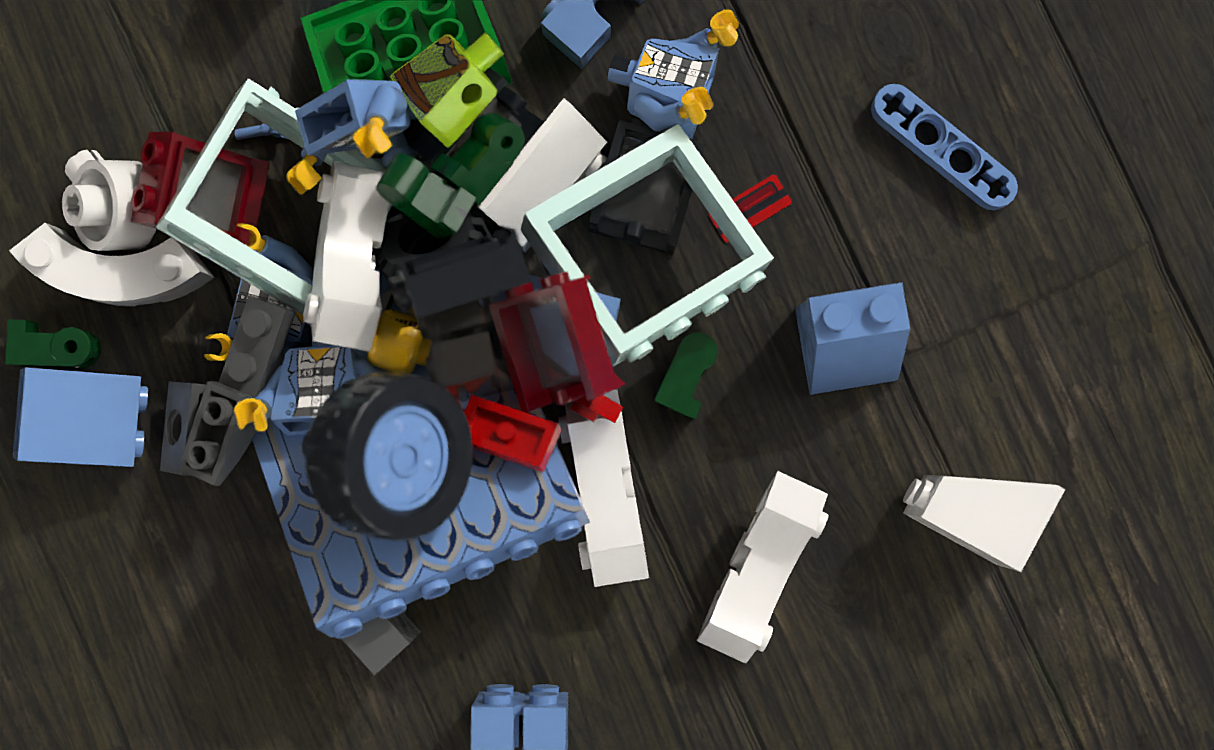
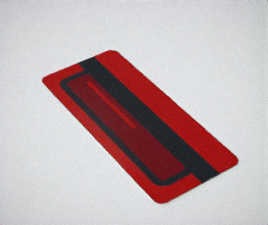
M774 174L732 199L751 227L756 226L792 203L779 179ZM709 213L711 221L715 225L724 242H729V240L726 238L722 230L719 228V226Z

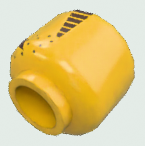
M387 309L379 317L371 351H366L367 360L372 366L392 373L411 374L416 364L425 367L434 340L425 338L427 326L422 319H417L414 316L393 309Z

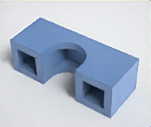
M552 0L541 15L544 19L541 22L542 34L579 68L583 69L610 39L611 25L597 13L595 9L597 0ZM644 0L634 1L640 5Z

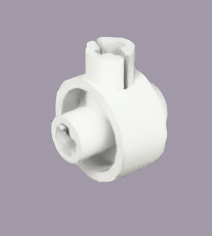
M82 150L68 160L65 166V173L72 181V185L66 187L63 193V215L67 223L74 226L81 242L90 250H138L148 245L154 236L156 228L131 222L133 212L131 197L134 189L138 186L142 163L139 161L104 160L95 150H91V153L88 150Z

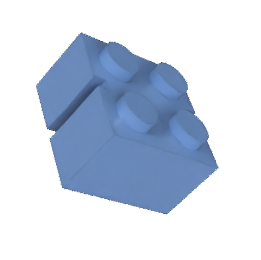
M493 684L487 686V692L478 693L471 707V750H514V747H519V715H523V750H568V692H559V686L550 684L533 685L532 692L519 693L514 692L513 685Z

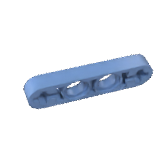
M890 84L878 91L871 103V113L875 121L964 194L987 210L1001 209L1014 200L1018 190V184L1014 175L909 89L899 84ZM894 96L901 101L898 109L907 117L913 110L919 115L904 130L900 125L906 118L896 111L891 115L886 114L883 111L886 107V102L882 99L883 97L889 101ZM929 122L936 127L938 139L935 144L924 145L916 139L915 128L919 123ZM964 150L968 152L972 159V167L969 172L958 173L953 170L949 162L952 151ZM983 165L987 171L981 177L989 183H993L997 179L1003 183L1000 191L1005 196L998 195L992 199L987 195L990 187L982 179L976 181L974 185L968 180L976 175Z

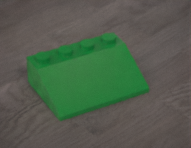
M347 0L300 18L323 93L346 80L393 81L390 76L396 70L442 36L448 34L452 35L466 50L486 32L501 49L482 0ZM502 55L489 68L501 75L507 81L506 85L513 82L504 55Z

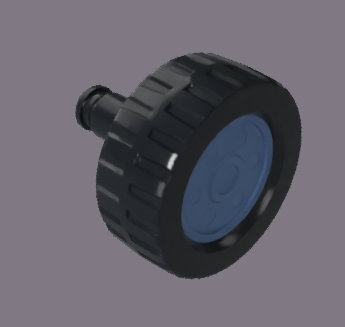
M368 373L346 381L327 397L315 415L310 430L303 438L302 452L306 458V473L312 494L322 511L334 523L349 531L369 537L398 541L416 539L421 535L428 534L444 523L453 513L468 485L472 468L473 443L470 427L462 407L442 385L428 380L426 377L404 373Z

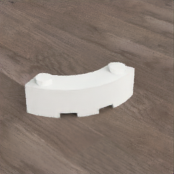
M333 161L330 175H322L317 201L324 203L316 247L312 294L308 295L304 309V322L311 323L312 337L315 342L371 351L382 309L379 293V272L375 271L376 260L375 256L371 255L372 248L379 249L382 244L389 202L376 189V185L384 172Z
M44 223L10 250L12 255L26 269L47 284L69 294L116 306H136L168 302L193 292L215 278L193 249L173 237L152 249L124 256H105L91 253L74 241L65 230Z
M617 389L604 394V396L620 405ZM573 402L565 404L566 416L558 417L562 443L571 442L580 499L590 520V523L585 524L587 541L578 543L582 569H592L595 587L649 578L622 412L615 423L600 415L597 416L595 422H592L570 410Z
M777 471L755 512L757 513L752 519L747 532L743 533L729 565L737 569L736 571L730 569L727 572L720 589L717 590L698 636V642L743 663H747L756 650L761 652L765 650L773 632V627L768 625L786 581L810 538L818 539L826 525L828 514L822 510L828 495L827 493Z

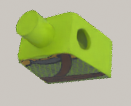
M486 32L466 50L452 35L448 34L442 36L396 70L390 77L400 85L406 102L420 123L449 148L496 96L497 89L485 74V71L504 53Z

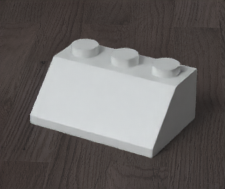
M563 99L522 149L513 165L481 205H477V208L480 210L484 220L494 229H497L498 225L515 228L521 250L526 252L531 245L520 230L524 213L603 168L608 159L604 156L607 152V141L571 103Z

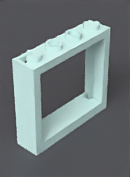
M248 78L236 92L156 225V228L304 315L307 297L309 294H312V285L186 210L190 200L244 111L300 147L304 148L305 146L295 110L299 108H293L281 100L278 92L272 87L266 90ZM358 149L327 153L324 162L330 166L335 161L380 172H385L386 170L381 159H366ZM389 203V207H388L387 214H388L389 210H390L391 207H392V204H390V203Z
M679 124L524 213L520 230L551 276L568 271L570 280L584 276L554 231L673 161L743 260L625 335L587 281L613 367L626 358L630 363L636 359L640 360L653 350L650 343L663 335L668 340L680 335L692 325L689 319L701 311L706 316L715 313L729 302L727 295L740 288L743 293L750 291L754 285L766 278L763 272L774 259Z

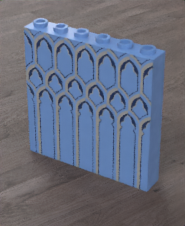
M493 295L471 301L470 304L462 308L460 305L454 307L452 312L442 314L440 311L434 313V315H428L447 322L474 328V337L471 344L467 346L426 334L425 338L434 340L425 367L416 364L410 375L426 377L428 380L439 383L458 399L463 409L466 408L471 395L521 411L488 305L495 302ZM399 308L396 310L402 313L408 312L407 309L401 310V308ZM354 349L360 358L367 359L366 351ZM374 367V369L376 370L377 373H392V372H389V371H386V370H383V369ZM541 408L528 413L546 419ZM270 416L267 419V429L265 431H257L252 439L314 623L318 630L331 638L341 639L360 632L363 629L362 624L377 617L388 619L397 616L407 609L406 604L422 597L428 600L442 596L451 589L450 585L464 578L468 580L482 578L494 570V565L509 558L512 560L527 558L538 550V545L554 538L556 541L569 539L581 532V526L590 523L557 444L554 446L544 473L473 449L472 468L468 485L460 503L449 518L426 535H421L416 539L396 541L373 538L349 531L334 523L322 511L312 494L307 478L306 458L302 452V442L306 434L286 435L271 421Z

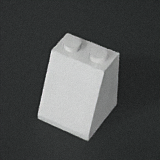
M923 475L921 481L916 478L909 486L903 502L908 504L903 514L996 565L1021 572L1065 489L1051 484Z

